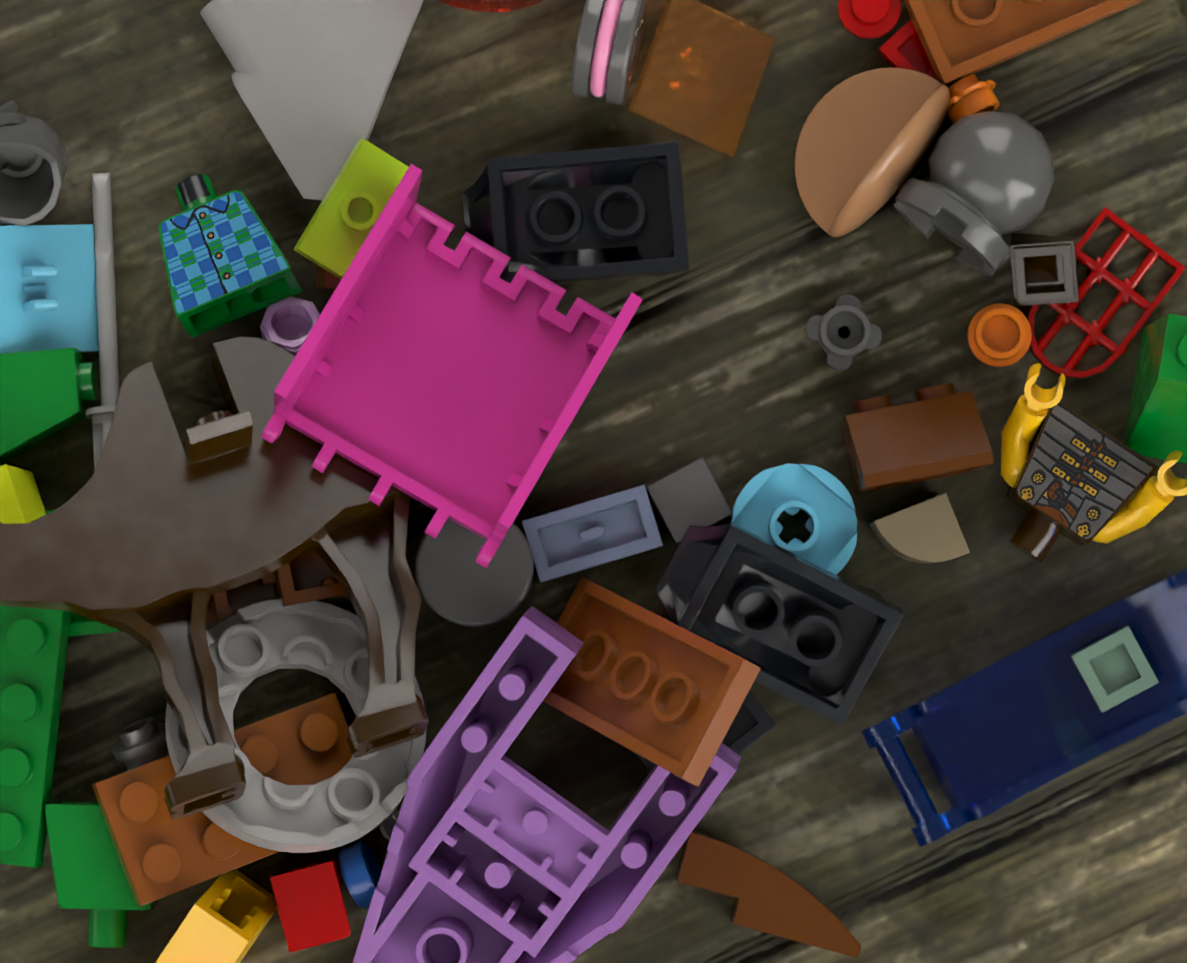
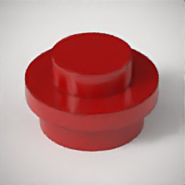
M838 0V16L844 28L852 35L862 39H876L889 33L896 25L901 13V0Z

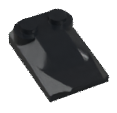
M678 141L487 159V166L478 180L462 193L465 233H470L511 257L500 277L508 283H511L522 264L554 283L644 275L661 277L671 273L689 272L684 188Z
M733 523L707 527L690 525L655 590L663 603L668 621L760 667L761 669L755 682L841 726L845 723L904 615L900 607L884 600L872 588L861 585L857 586Z

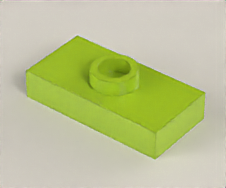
M364 138L358 140L293 250L339 279H342L409 167Z

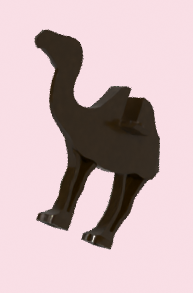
M240 336L213 343L212 369L228 411L223 410L210 413L197 420L193 428L186 429L185 451L151 361L135 368L124 379L100 459L93 476L70 500L55 511L30 523L3 524L0 522V605L71 611L128 633L154 655L162 677L164 697L182 726L188 751V757L180 771L164 789L166 795L164 800L172 820L184 818L237 800L243 796L246 785L242 766L234 753L235 742L219 704L217 672L208 647L206 612L210 596L263 578L292 561L306 550L315 549L344 587L365 631L369 668V692L364 708L347 730L349 735L346 741L352 755L355 758L362 757L419 738L424 735L429 722L422 699L415 692L414 680L415 636L421 597L405 558L411 497L391 486L381 505L374 504L368 498L379 478L336 453L324 473L312 468V464L323 445L287 424L284 425L282 433L273 444L261 438L266 425L274 414V391L295 356L273 342L256 337Z

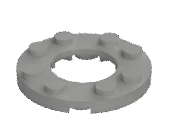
M275 599L238 609L235 615L222 621L210 631L206 630L209 652L217 672L219 704L234 739V753L242 766L246 785L243 796L239 799L201 812L223 830L245 842L274 851L290 853H311L343 846L361 838L385 821L397 808L408 791L407 781L410 772L424 753L426 730L424 735L419 738L362 757L355 758L352 755L350 761L338 773L314 785H286L263 776L250 764L249 759L240 750L234 738L233 711L240 693L255 678L276 669H306L327 677L345 693L357 717L365 706L369 692L368 653L365 631L359 617L348 610L320 601L283 607L282 599ZM414 676L415 692L423 702L418 682ZM167 702L165 718L166 741L174 771L177 774L188 757V751L182 726Z

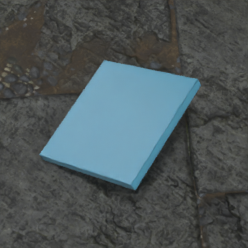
M93 224L0 226V354L62 348H76L81 352L99 351Z

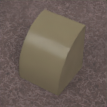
M946 493L869 523L873 533L882 545L895 555L908 561L925 564L939 563L970 553Z

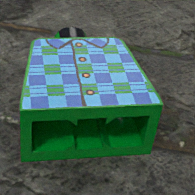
M204 174L188 177L176 185L174 192L183 212L162 220L158 225V231L173 308L190 338L302 292L301 286L288 261L241 190H233L217 196L210 177Z

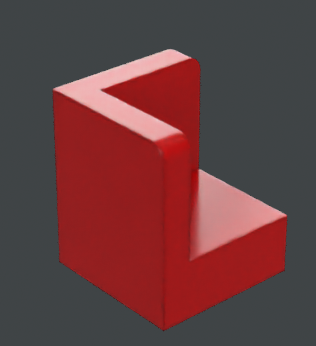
M338 857L278 872L270 877L289 953L349 937L352 930L340 887L344 880Z

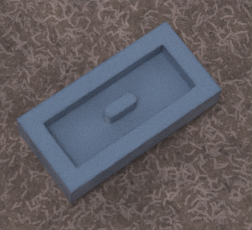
M645 484L522 521L540 583L663 546Z

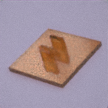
M667 0L628 110L724 155L734 157L775 38L697 0Z

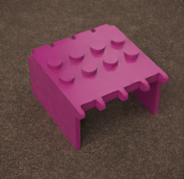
M411 164L274 391V414L266 425L261 438L273 444L282 433L285 424L323 445L312 464V468L324 473L336 453L379 478L368 498L374 504L380 506L391 486L436 511L424 532L434 539L437 538L447 519H450L486 540L487 542L479 549L475 562L487 568L643 299L631 292L615 319L577 297L565 316L556 311V308L567 290L522 264L511 283L506 282L500 278L511 259L506 254L468 232L464 234L455 251L445 246L455 225L416 203L423 170Z

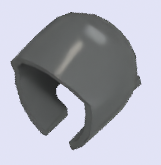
M11 100L0 107V224L26 226L43 219L55 207L67 170L68 160L66 148L57 132L39 117L17 112L18 105Z

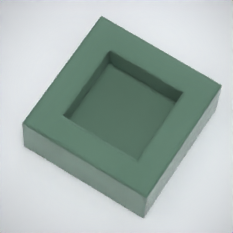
M1124 625L1070 654L1094 702L1102 713L1159 683L1128 625Z

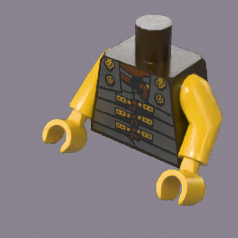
M1037 363L1033 364L1028 370L1024 388L1025 394L1021 395L1001 431V476L1009 485L1006 497L1028 512L1009 542L1027 556L1042 563L1060 534L1078 545L1088 544L1091 540L1107 544L1145 527L1174 500L1175 496L1187 494V479L1178 478L1171 470V467L1183 454L1182 451L1174 450L1169 453L1158 470V475L1152 476L1158 468L1157 465L1060 403L1066 381L1063 373L1060 375L1055 387L1050 389L1039 387L1035 382L1040 373L1041 364Z

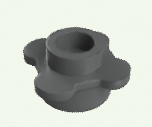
M853 295L840 296L836 300L833 309L823 316H812L806 325L808 338L812 341H818L827 353V364L832 369L840 371L848 369L852 364L853 358L863 350L876 349L882 339L881 329L875 324H870L867 316L861 311L860 300ZM840 327H847L849 329L850 335L848 338L843 339L839 337L838 329Z

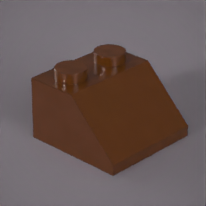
M953 383L916 390L917 402L893 406L891 395L854 402L855 414L845 415L841 419V425L855 494L979 471L994 464L992 449L972 391L955 394Z

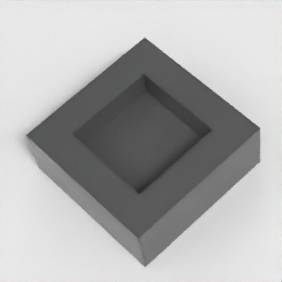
M703 457L646 487L675 544L681 542L690 525L707 527L732 515V511Z

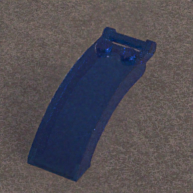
M1187 566L1041 636L861 730L869 749L876 747L915 824L910 830L919 847L938 840L969 822L979 820L1070 770L1187 713ZM1128 625L1159 683L1102 713L1094 702L1070 654L1118 628ZM911 728L951 805L950 808L939 814L899 737L901 733Z

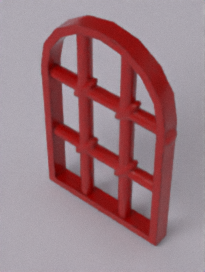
M1106 207L1103 208L1075 245L1076 260L1091 270V273L1078 288L1079 302L1047 304L1057 311L1059 315L1038 343L1034 336V318L1040 304L1032 305L1027 314V320L1032 332L1030 343L1032 354L1045 369L1059 376L1063 373L1065 378L1083 379L1101 373L1117 360L1119 356H1123L1127 351L1128 344L1186 269L1185 266L1151 242L1147 235L1139 233ZM1104 218L1120 228L1122 232L1103 257L1097 256L1094 261L1082 252L1081 249ZM1131 237L1150 252L1128 280L1125 277L1122 282L1106 270V268ZM1157 258H1159L1175 271L1150 303L1135 292L1134 289ZM1103 279L1119 291V293L1097 322L1092 320L1091 324H1089L1077 315L1074 310L1096 281L1100 284ZM1131 300L1143 309L1144 312L1118 346L1102 334V331L1125 302L1128 305ZM1071 322L1086 333L1087 336L1061 368L1051 363L1044 356L1043 351L1062 326L1065 324L1067 327ZM1099 343L1112 353L1098 367L1086 371H1073L1091 346L1095 348Z

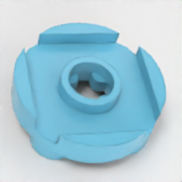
M787 463L766 469L753 477L745 485L734 503L731 523L835 575L845 567L856 547L857 517L852 497L846 487L835 476L820 467ZM799 510H802L809 516L805 524V528L811 533L809 539L805 543L797 538H794L788 544L783 542L779 538L783 527L777 521L778 516L783 511L793 516Z

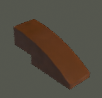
M693 830L688 836L675 877L677 882L735 897L730 918L733 924L855 958L859 957L861 944L840 920L800 883L766 860L728 841Z

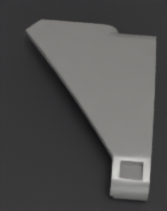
M212 0L201 10V16L236 71L232 74V80L239 95L304 199L322 201L358 140L363 138L367 141L369 140L386 92L424 0Z

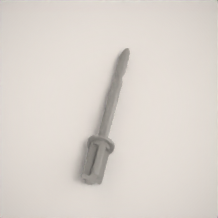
M110 172L92 173L101 406L86 409L85 417L92 419L94 471L100 459L119 396Z

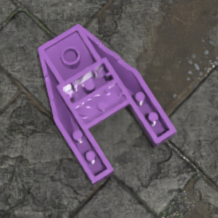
M531 606L518 621L410 772L407 781L408 791L404 796L397 822L387 847L388 852L378 885L374 890L353 963L573 962L585 950L608 934H613L623 927L735 774L741 756L721 743L699 787L655 765L608 830L504 755L584 644L538 609Z

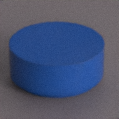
M360 841L341 849L338 859L342 876L352 898L358 906L366 909L370 907L374 890L378 885L381 875V869L368 844L365 841Z

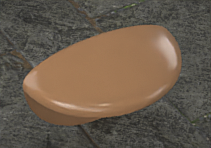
M890 67L878 68L859 73L844 80L832 88L816 104L803 125L798 139L795 155V176L799 194L805 208L812 219L828 235L841 237L861 226L895 194L910 176L929 149L944 121L950 100V92L946 85L924 73L914 70Z

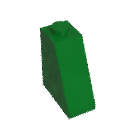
M1167 314L1142 329L1123 444L1143 457L1164 461L1169 453L1174 450H1180L1183 454L1176 463L1181 464L1187 463V317Z
M62 348L0 354V465L86 418L85 410L88 409V401L97 400L98 387L95 365L93 362L85 363L83 352L76 348Z

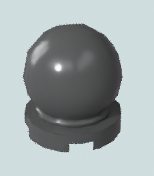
M985 111L966 115L939 136L928 159V182L914 178L908 179L895 198L897 201L894 204V208L926 239H929L933 232L937 230L960 248L953 258L977 272L993 276L999 266L1004 265L1011 255L1010 248L1004 242L1002 235L1024 229L1043 212L1054 182L1053 156L1042 133L1014 113Z

